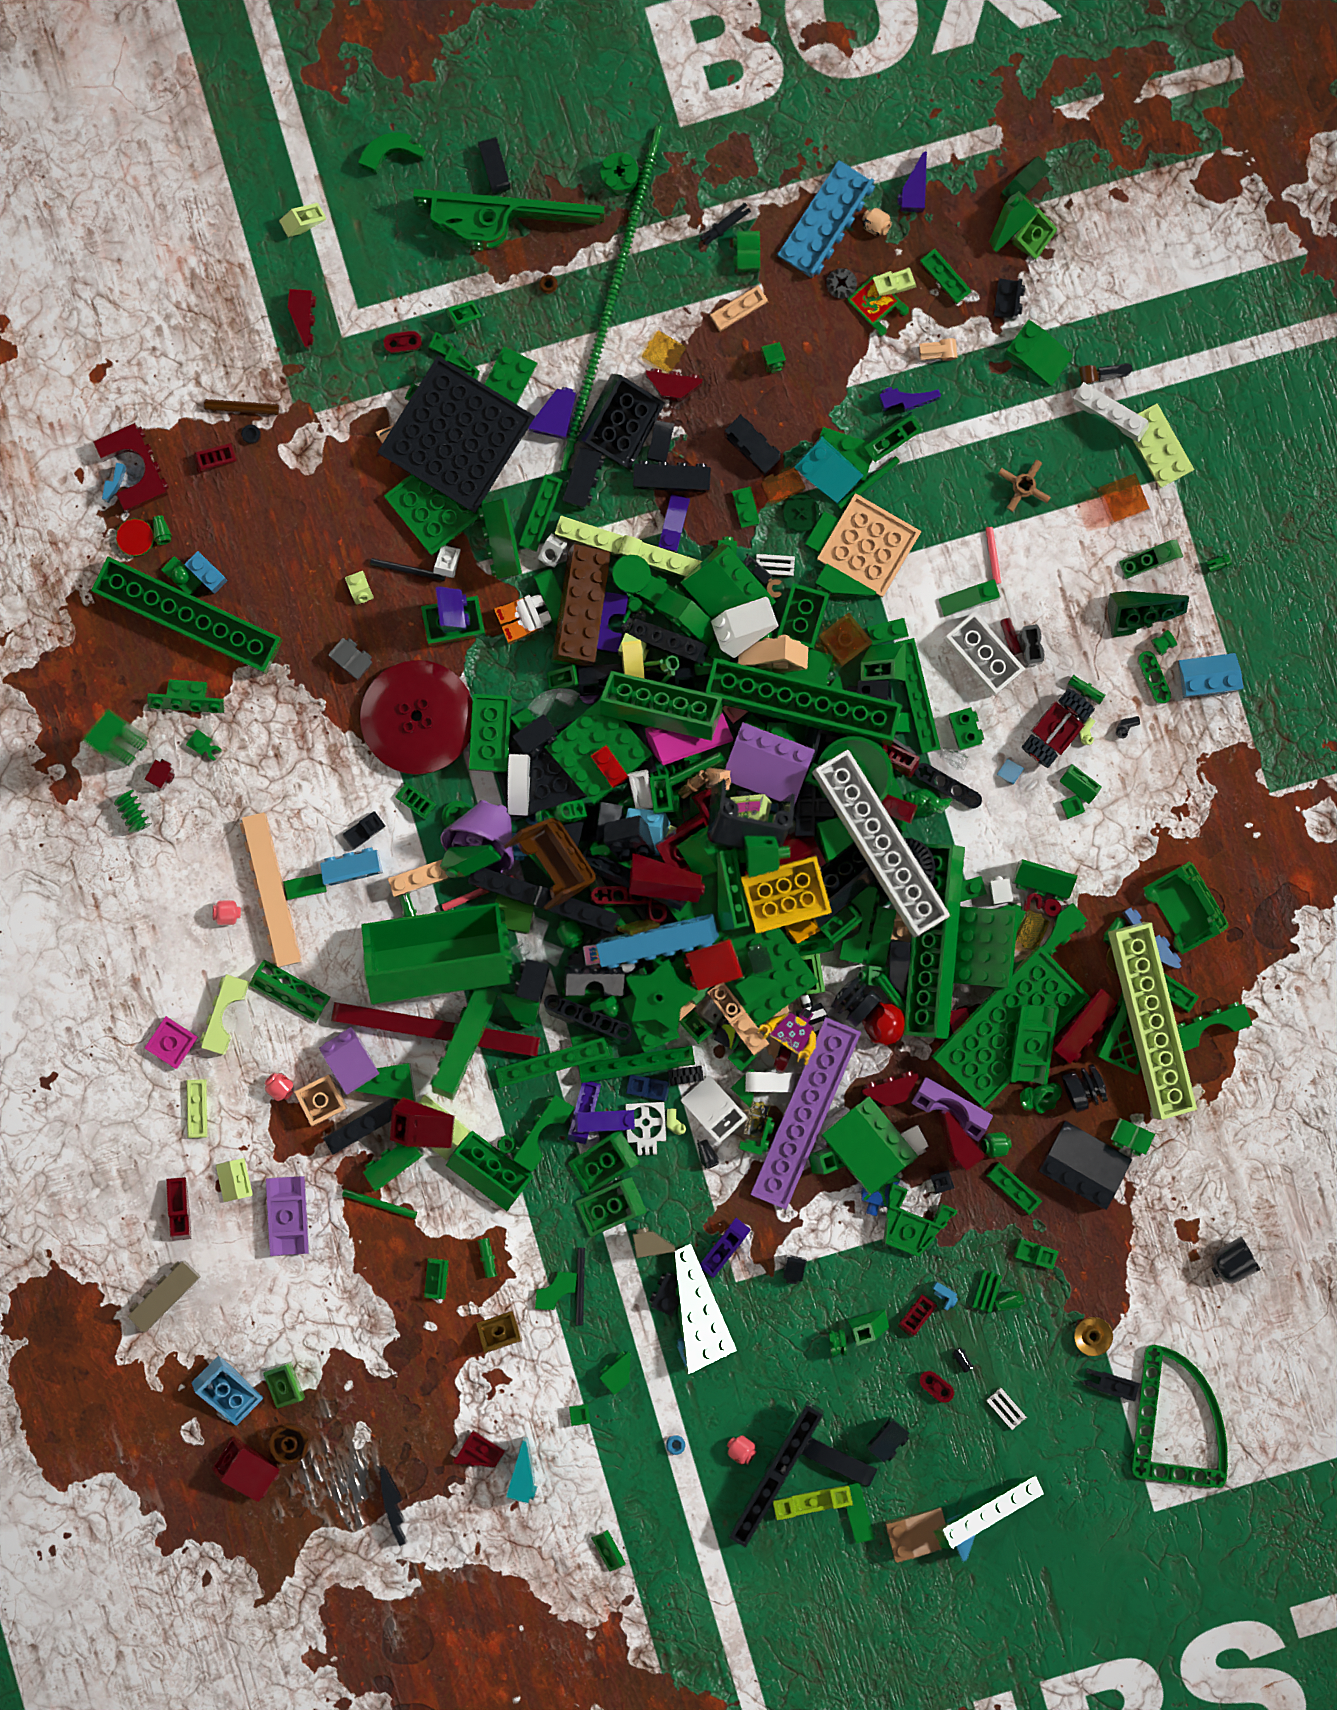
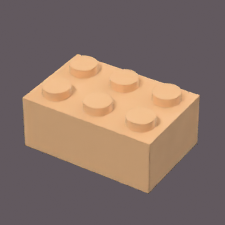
M780 635L775 639L763 638L762 641L756 642L738 655V664L777 674L806 670L808 647L801 644L800 641L790 639L787 635Z

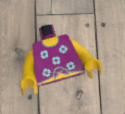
M806 1008L803 1009L799 1017L793 1013L783 1014L772 1019L766 1025H761L757 1033L760 1031L765 1032L763 1039H766L769 1033H771L770 1037L798 1055V1062L801 1058L805 1059L804 1065L808 1064L809 1058L816 1048V1033L814 1028L808 1024L814 1014Z

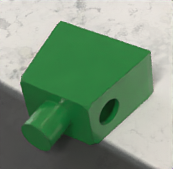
M744 836L745 863L749 878L777 871L780 868L779 859L790 858L789 846L778 847L777 840L773 836Z

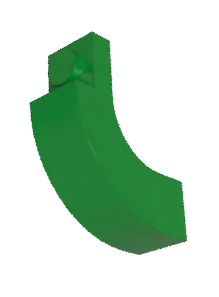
M397 132L388 133L377 137L369 143L358 163L361 168L378 174L384 159L393 153H405L422 161L425 160L427 153L423 145L416 142L411 144V135Z

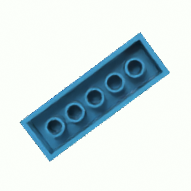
M709 914L604 938L596 944L601 967L607 966L608 969L618 967L622 962H626V965L638 962L637 960L641 958L645 960L654 959L662 953L663 956L672 955L679 949H682V952L693 950V947L701 945V948L708 947L715 942L719 934L714 914Z

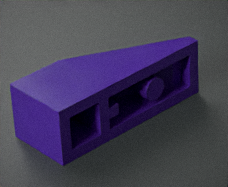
M927 152L922 153L906 181L902 193L898 194L897 205L901 206L902 212H924Z
M671 494L659 548L675 553L678 552L690 501L689 498Z
M634 1110L575 1113V1132L635 1129Z
M735 1218L700 1263L701 1269L714 1278L745 1240L751 1229Z

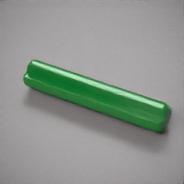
M884 974L878 975L875 981L891 1003L901 1009L905 1016L906 1004Z

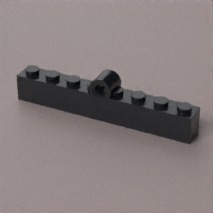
M481 868L471 873L468 881L470 885L614 935L621 916L617 913L573 898L545 910L544 906L552 900L550 889L536 886L486 868Z
M807 1400L730 1531L729 1538L746 1548L823 1417V1409Z

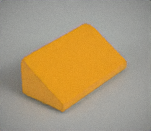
M810 919L784 926L787 936L797 944L820 931V928Z

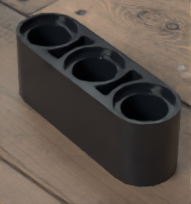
M497 137L479 141L478 144L492 193L496 194L511 190Z

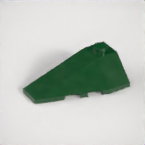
M1137 591L1110 593L1107 610L1112 637L1132 635L1137 633L1136 630L1145 626L1150 628L1155 622L1160 620L1167 621L1187 613L1189 596Z

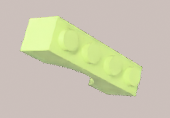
M226 974L225 978H221L218 987L221 988L219 996H215L212 1004L215 1007L213 1014H209L206 1024L209 1025L207 1032H203L200 1043H202L201 1048L222 1055L226 1054L231 1036L223 1027L222 1016L228 1005L235 1001L244 1000L250 984L249 981Z

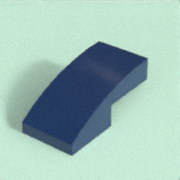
M630 1075L626 1093L667 1101L670 1084L666 1081Z

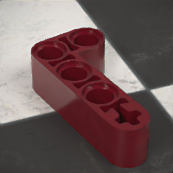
M624 886L596 887L588 897L590 904L597 907L646 906V919L651 925L660 924L667 914L665 904L640 895L641 900L636 901L633 899L632 894H629V888ZM597 893H599L600 897H603L600 901L595 897ZM613 893H619L622 896V900H615ZM652 911L659 912L661 916L659 920L653 918Z

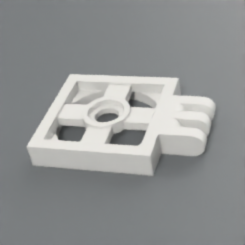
M664 1102L626 1104V1110H635L641 1107L642 1116L634 1120L635 1127H640L643 1131V1138H639L631 1130H627L628 1143L637 1142L638 1156L642 1155V1148H645L646 1155H650L649 1147H653V1155H657V1141H666ZM649 1107L656 1108L660 1112L661 1118H652L649 1115ZM643 1119H649L650 1124L644 1126L642 1124ZM661 1125L662 1129L658 1135L651 1137L650 1128Z

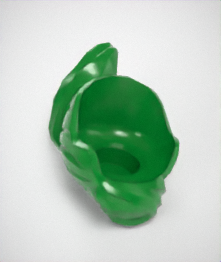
M917 789L904 795V801L917 805L914 815L918 817H928L935 812L942 813L949 807L952 798L940 799L927 789Z
M1053 1082L1047 1085L1041 1084L1036 1089L1025 1088L1020 1093L1021 1105L1026 1111H1031V1109L1035 1108L1038 1113L1042 1114L1046 1110L1055 1108L1056 1102L1062 1094V1088L1059 1083Z

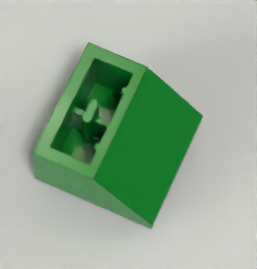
M905 643L870 646L861 661V681L887 680L890 683L906 681Z

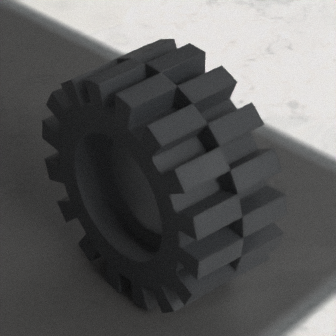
M702 1065L667 1070L670 1086L704 1081Z

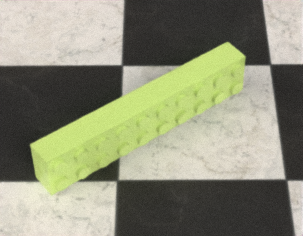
M1142 922L1108 932L1153 1117L1163 1120L1197 1110L1152 923Z

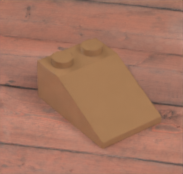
M942 1508L885 1521L895 1562L916 1558L943 1549L933 1532L945 1524Z

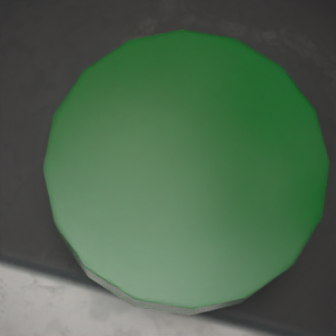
M630 554L621 557L616 562L612 575L614 583L620 590L625 593L634 594L641 592L647 587L650 582L651 571L649 564L644 558Z

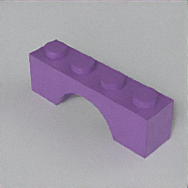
M927 1077L918 1088L912 1104L926 1112L935 1109L947 1110L956 1117L966 1134L978 1142L987 1130L993 1116Z

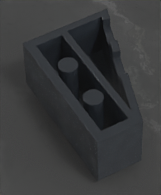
M741 414L725 429L724 437L764 476L781 461V452L775 446L771 447L766 437L760 432L758 433L754 426Z

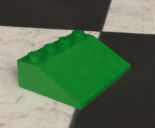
M507 498L481 504L478 512L480 520L484 519L485 523L482 531L484 539L488 538L489 542L486 550L488 557H492L493 564L490 565L492 576H496V579L522 575Z
M723 543L680 582L712 619L725 610L764 597L769 598L771 606L776 603L774 598L735 553Z
M870 1096L821 1135L869 1195H872L911 1165L918 1157L916 1152Z

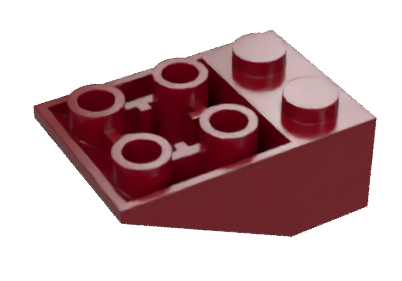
M402 1098L392 1109L390 1141L407 1147L451 1148L455 1116Z

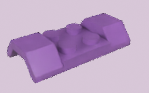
M305 1176L267 1178L266 1193L270 1256L309 1254Z

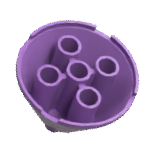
M480 800L476 806L443 831L440 839L442 846L447 851L448 847L491 845L501 855V859L483 868L502 873L506 869L509 871L514 863L513 846L507 849L504 848V845L512 839L511 817L507 813L508 809L503 805L496 806L485 800Z

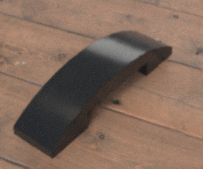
M810 1437L801 1453L869 1487L878 1470L813 1437Z

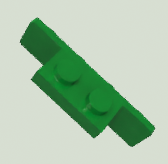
M169 679L166 695L147 694L149 708L224 713L225 711L224 699L206 698L207 682Z

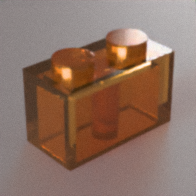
M789 466L780 471L781 474L775 477L772 474L763 479L764 482L761 483V488L770 506L805 490L806 487L798 470L795 468L791 469Z

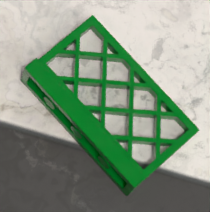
M1122 991L1116 1004L1117 1010L1111 1016L1094 1056L1138 1075L1141 1064L1134 1044L1135 1040L1132 1038L1129 1030L1131 1025L1128 1026L1126 1021L1128 1012ZM1126 1030L1129 1040L1120 1043L1119 1033ZM1131 1043L1134 1053L1124 1056L1121 1046ZM1118 1048L1122 1058L1116 1060L1109 1058L1111 1051ZM1135 1056L1137 1060L1134 1069L1128 1067L1126 1061L1127 1058Z

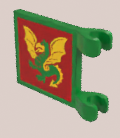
M874 274L847 301L882 337L887 333V329L879 321L894 307L902 316H906L909 313V308L895 294L879 296L873 277L877 275Z

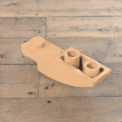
M725 983L718 984L707 992L754 1056L769 1045V1042L763 1039V1034L761 1032L757 1033V1026Z

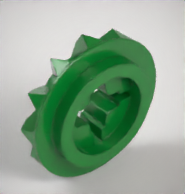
M453 801L446 805L442 813V819L447 827L455 822V818L450 814H456L460 808V814L463 816L471 809L467 803Z

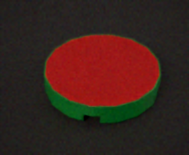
M133 518L126 520L117 530V545L128 556H143L152 548L154 542L153 529L142 519Z

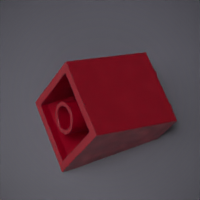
M234 1436L212 1467L221 1482L258 1503L261 1498L266 1496L268 1487L277 1479L280 1471L274 1462Z

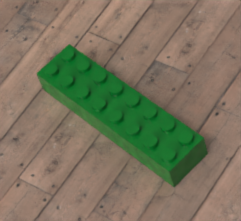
M109 709L105 711L83 739L98 753L124 768L130 766L136 759L135 754L138 751H142L148 744L147 736Z

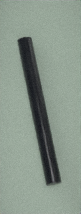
M371 558V566L445 581L446 576L433 573L434 571Z
M583 1247L577 1248L576 1325H583L585 1248Z

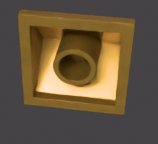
M513 1311L476 1323L484 1353L520 1342L523 1339Z

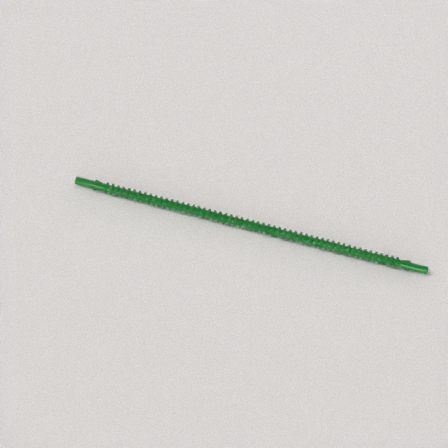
M661 126L655 127L652 141L648 144V154L645 155L647 159L644 160L645 165L642 166L644 170H641L642 175L639 176L641 180L638 181L640 185L636 187L638 191H635V201L632 202L634 206L631 207L632 212H629L631 217H628L629 222L626 223L628 227L625 228L626 233L623 234L625 238H622L623 243L620 244L622 249H619L621 253L617 255L619 257L616 260L618 264L615 265L616 270H613L615 274L612 275L613 280L610 281L612 285L609 286L610 291H607L609 296H606L607 301L604 302L606 306L603 307L604 312H601L603 317H600L601 322L598 323L600 325L597 328L599 332L595 334L597 338H594L596 342L593 343L594 349H591L593 353L590 354L591 359H588L590 364L587 365L588 370H585L587 374L584 375L585 380L582 381L584 383L581 386L582 391H579L581 396H578L579 401L576 402L578 406L575 407L576 412L573 413L575 417H572V420L574 421L570 423L572 425V428H569L571 432L568 433L569 438L566 439L568 442L563 449L564 456L560 467L562 472H567L571 456L575 452L574 445L577 443V434L580 433L579 428L582 427L580 423L583 422L582 417H585L583 412H586L585 407L588 406L586 402L589 401L588 396L591 395L589 391H592L591 386L594 385L592 383V380H595L593 376L597 374L595 372L598 369L596 365L599 364L598 359H601L599 355L602 354L601 349L604 348L602 344L605 343L604 338H607L605 333H608L607 328L610 327L608 323L611 322L610 317L613 316L611 312H614L613 307L616 306L614 304V301H617L615 297L619 295L617 291H620L618 286L621 285L620 280H623L621 276L624 275L623 270L626 269L624 265L627 264L626 259H629L627 255L630 254L629 249L632 248L630 244L633 243L632 239L635 238L633 233H636V230L634 229L638 227L636 225L639 222L637 218L640 217L639 212H642L640 208L643 207L642 202L645 201L643 197L646 196L645 191H648L646 186H649L648 181L651 180L649 176L652 175L651 171L654 170L652 165H655V162L653 161L657 159L655 155L660 148L658 144L663 130Z

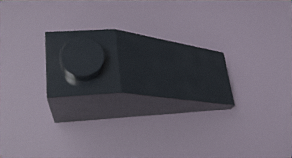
M890 942L889 982L901 999L907 1001L910 942Z

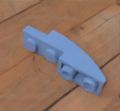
M1128 908L1122 912L1130 925L1141 923L1140 919L1142 917L1136 909ZM1155 936L1161 963L1168 967L1179 969L1181 967L1179 964L1181 960L1175 952L1172 953L1168 948L1170 944L1164 936Z

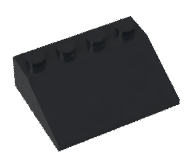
M611 373L576 441L591 450L602 453V456L630 470L665 402L624 376Z
M1065 1121L1037 1171L1100 1208L1107 1210L1132 1159Z

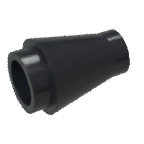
M708 1140L698 1142L697 1146L701 1165L705 1169L717 1166L719 1164V1157Z

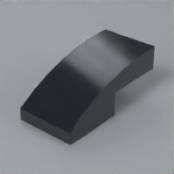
M656 420L647 460L656 462L667 461L674 430L673 423Z
M373 811L360 820L358 824L343 833L342 836L354 851L386 827V825L377 813Z

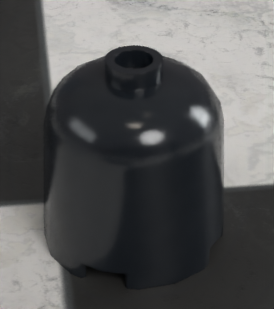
M1242 1236L1217 1250L1212 1257L1214 1267L1211 1269L1216 1278L1221 1277L1228 1284H1234L1261 1270Z

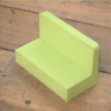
M244 1158L216 1164L224 1202L253 1196Z

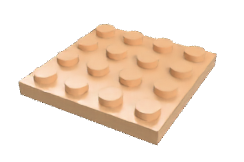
M855 493L817 560L840 570L876 591V594L883 598L921 531Z

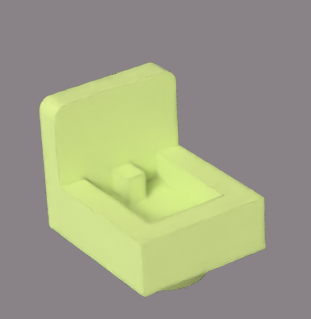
M363 571L345 577L356 605L374 598Z

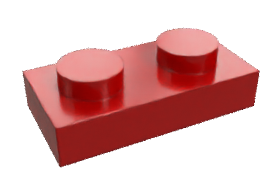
M607 745L591 755L613 788L629 778Z

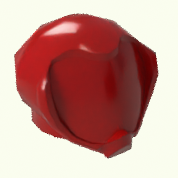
M878 1002L862 1021L865 1031L873 1044L884 1046L893 1044L904 1034L905 1016L901 1009L891 1003L883 1004Z

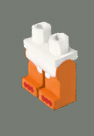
M528 595L502 607L494 608L509 644L544 629L543 626L552 621L548 611L539 615L536 608L545 605L542 595L533 597Z

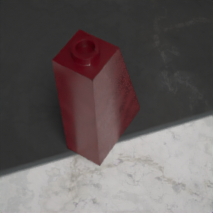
M638 854L632 855L629 894L697 903L699 902L700 895L704 894L705 884L702 883V875Z

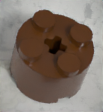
M295 1423L282 1425L273 1433L270 1439V1450L274 1458L278 1462L288 1465L301 1461L307 1455L311 1445L309 1432L301 1425ZM291 1439L293 1440L292 1443L295 1445L291 1448H288V1444L286 1442H288Z

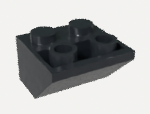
M640 815L605 823L604 843L620 862L632 860L633 854L644 857L655 854L649 826Z

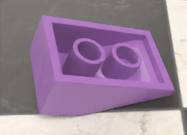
M352 1027L319 1047L324 1059L347 1095L380 1074L363 1042Z

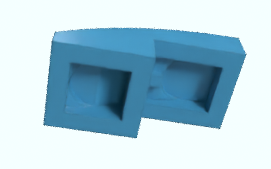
M116 463L113 481L105 480L102 496L104 502L109 503L119 490L126 472L124 464Z

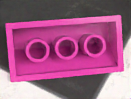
M721 713L712 741L651 726L645 728L649 748L662 765L733 741L723 713Z

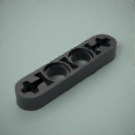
M920 763L914 772L918 780L970 809H976L982 803V797L978 792L927 763ZM926 767V772L932 774V771L936 772L931 782L927 781L929 776H920L919 768ZM937 776L944 777V786L939 787L935 784L934 780ZM955 785L960 786L962 789V793L959 796H954L951 793V788ZM966 790L969 791L967 794L969 797L977 796L978 804L970 805V800L966 797L964 801L961 800Z

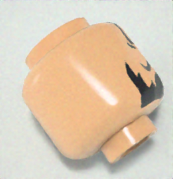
M874 208L871 211L867 210L862 218L864 229L875 236L885 235L892 224L890 216L878 208Z

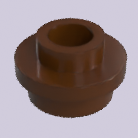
M544 275L541 277L539 288L543 293L551 294L556 291L558 282L554 276ZM551 282L552 286L550 288L545 287V283Z

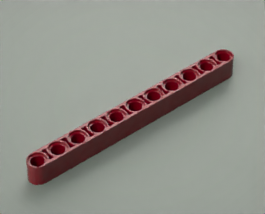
M334 1002L331 1021L444 1041H452L454 1037L452 1032L456 1024ZM485 1028L478 1046L538 1056L541 1038Z

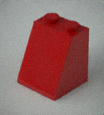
M730 938L708 947L686 953L687 957L683 958L686 968H691L693 976H690L693 988L697 987L698 991L743 977Z

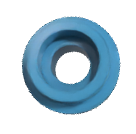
M673 1435L667 1440L666 1448L669 1453L679 1455L685 1450V1441L681 1436ZM677 1441L680 1446L673 1448L672 1443Z

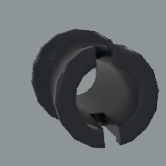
M959 1347L952 1352V1358L956 1359L963 1373H966L974 1365L965 1354L966 1350Z

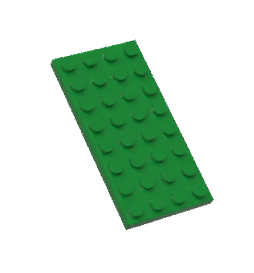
M718 871L702 876V883L705 884L704 894L700 895L698 903L688 901L681 911L669 906L667 907L678 922L714 914L719 934L714 943L730 938L742 975L746 974L749 976L752 974L779 981L780 985L749 1005L746 1004L735 987L736 979L724 982L758 1028L819 981L779 927L756 933L745 891L744 896L750 926L721 931L718 916Z
M1038 945L1013 971L1011 988L998 987L932 1057L985 1109L1010 1083L1011 1059L1021 1005H1044L1058 1009L1055 1028L1056 1035L1088 1002L1090 996Z

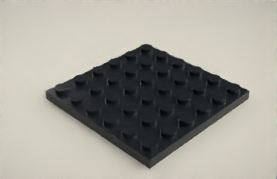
M437 356L377 454L475 514L535 416Z

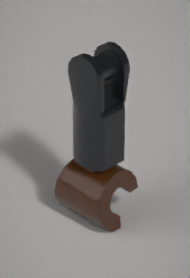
M1129 363L1099 367L1098 369L1093 365L1082 366L1079 368L1081 385L1083 382L1092 384L1101 380L1127 377L1133 368Z

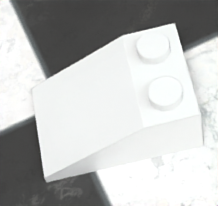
M767 597L725 610L711 621L720 649L733 658L740 655L778 627L769 598Z

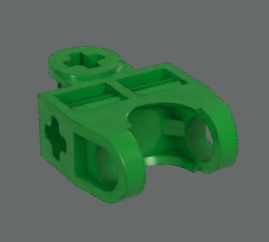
M583 800L565 802L536 813L537 823L543 821L542 815L544 820L556 818L562 824H571L587 819Z

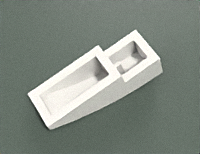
M509 754V815L528 816L530 789L529 755Z

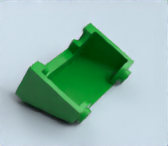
M1190 861L1143 888L1145 898L1149 902L1158 903L1176 936L1174 937L1173 945L1182 955L1228 928L1225 916L1198 870Z

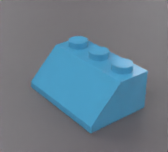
M1235 653L1178 660L1183 698L1237 692L1243 689L1241 669Z
M373 847L361 850V854L354 855V852L343 854V858L336 859L335 856L325 858V862L320 863L323 884L328 887L382 874L383 870L378 851L373 850Z

